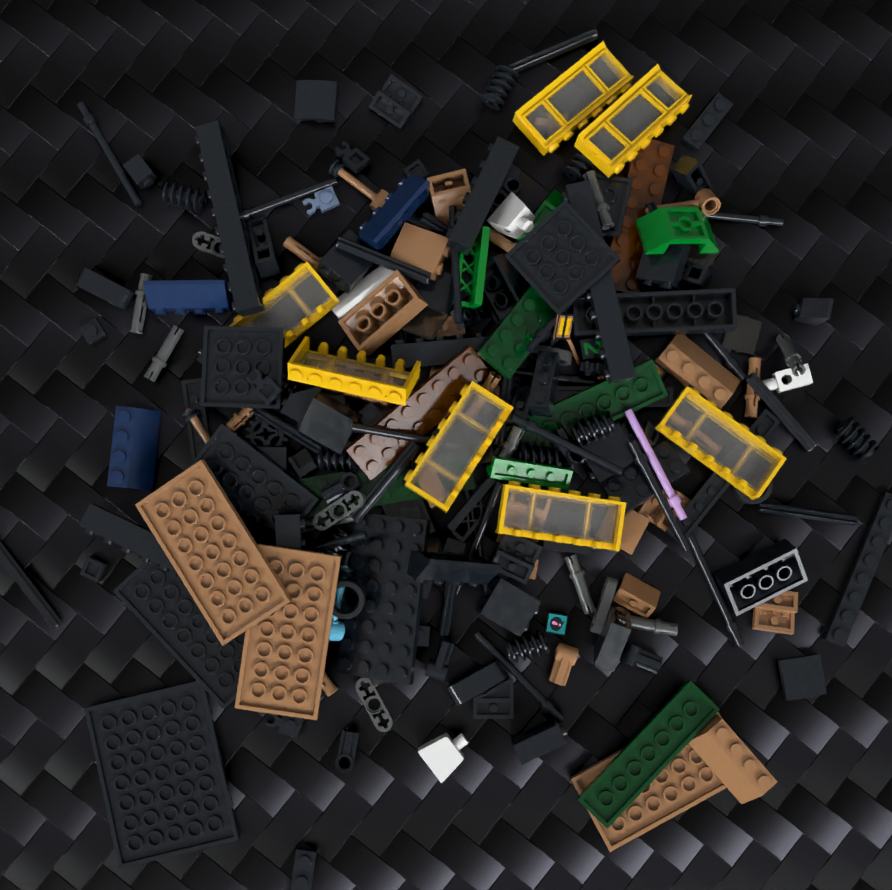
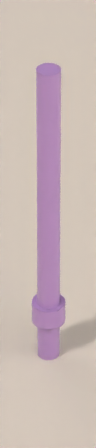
M632 409L625 411L624 413L669 498L667 501L670 507L673 506L680 521L687 518L680 504L682 501L679 495L675 494Z

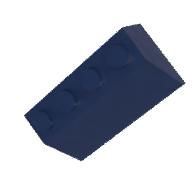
M410 174L408 178L404 177L398 184L399 188L395 193L391 192L386 197V203L374 210L371 220L369 222L365 221L360 226L359 239L371 249L380 252L403 226L404 222L411 217L429 196L430 182L413 174Z
M225 280L143 281L148 309L155 312L156 315H167V312H175L176 315H186L187 312L205 315L207 311H214V314L222 315L226 314V311H232V293H230Z
M116 406L107 486L153 491L162 412Z

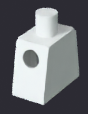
M511 192L489 217L487 222L500 234L517 239L524 232H530L533 229L535 216Z
M808 363L803 364L806 368L803 375H800L799 371H797L799 376H794L791 368L773 373L770 379L762 380L770 391L776 389L777 393L813 383ZM785 377V378L787 379L788 383H787V384H783V383H782V378Z
M444 733L420 746L418 753L442 783L464 760V755L460 749L469 742L462 733L453 740L448 733Z

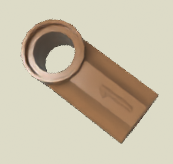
M559 642L554 655L555 661L548 679L549 681L566 686L571 668L575 665L578 657V648Z

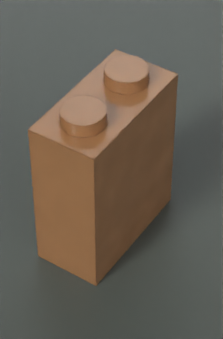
M404 222L390 257L431 273L430 279L435 280L437 275H441L444 268V258H448L451 248L446 246L448 238Z

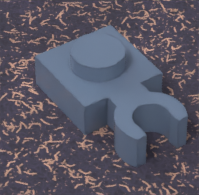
M332 186L315 192L316 199L308 198L303 201L304 206L312 205V208L307 210L308 215H313L319 208L324 213L340 206Z

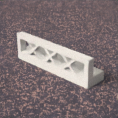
M381 265L364 277L349 294L345 292L338 297L340 303L332 309L334 314L341 320L395 271Z

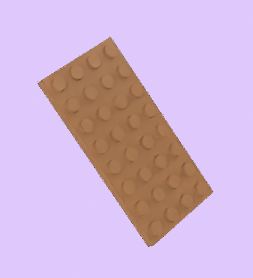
M204 459L198 461L135 504L222 646L293 601Z
M258 544L293 601L246 630L235 708L317 720L341 556Z
M687 744L608 829L592 813L589 812L611 852L727 787L694 749ZM621 750L570 777L579 795Z

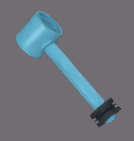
M346 565L340 566L338 581L347 579V577L351 578L353 569ZM345 587L336 591L335 604L339 609ZM334 615L332 617L329 641H341L345 634V626L342 621H337L338 617Z

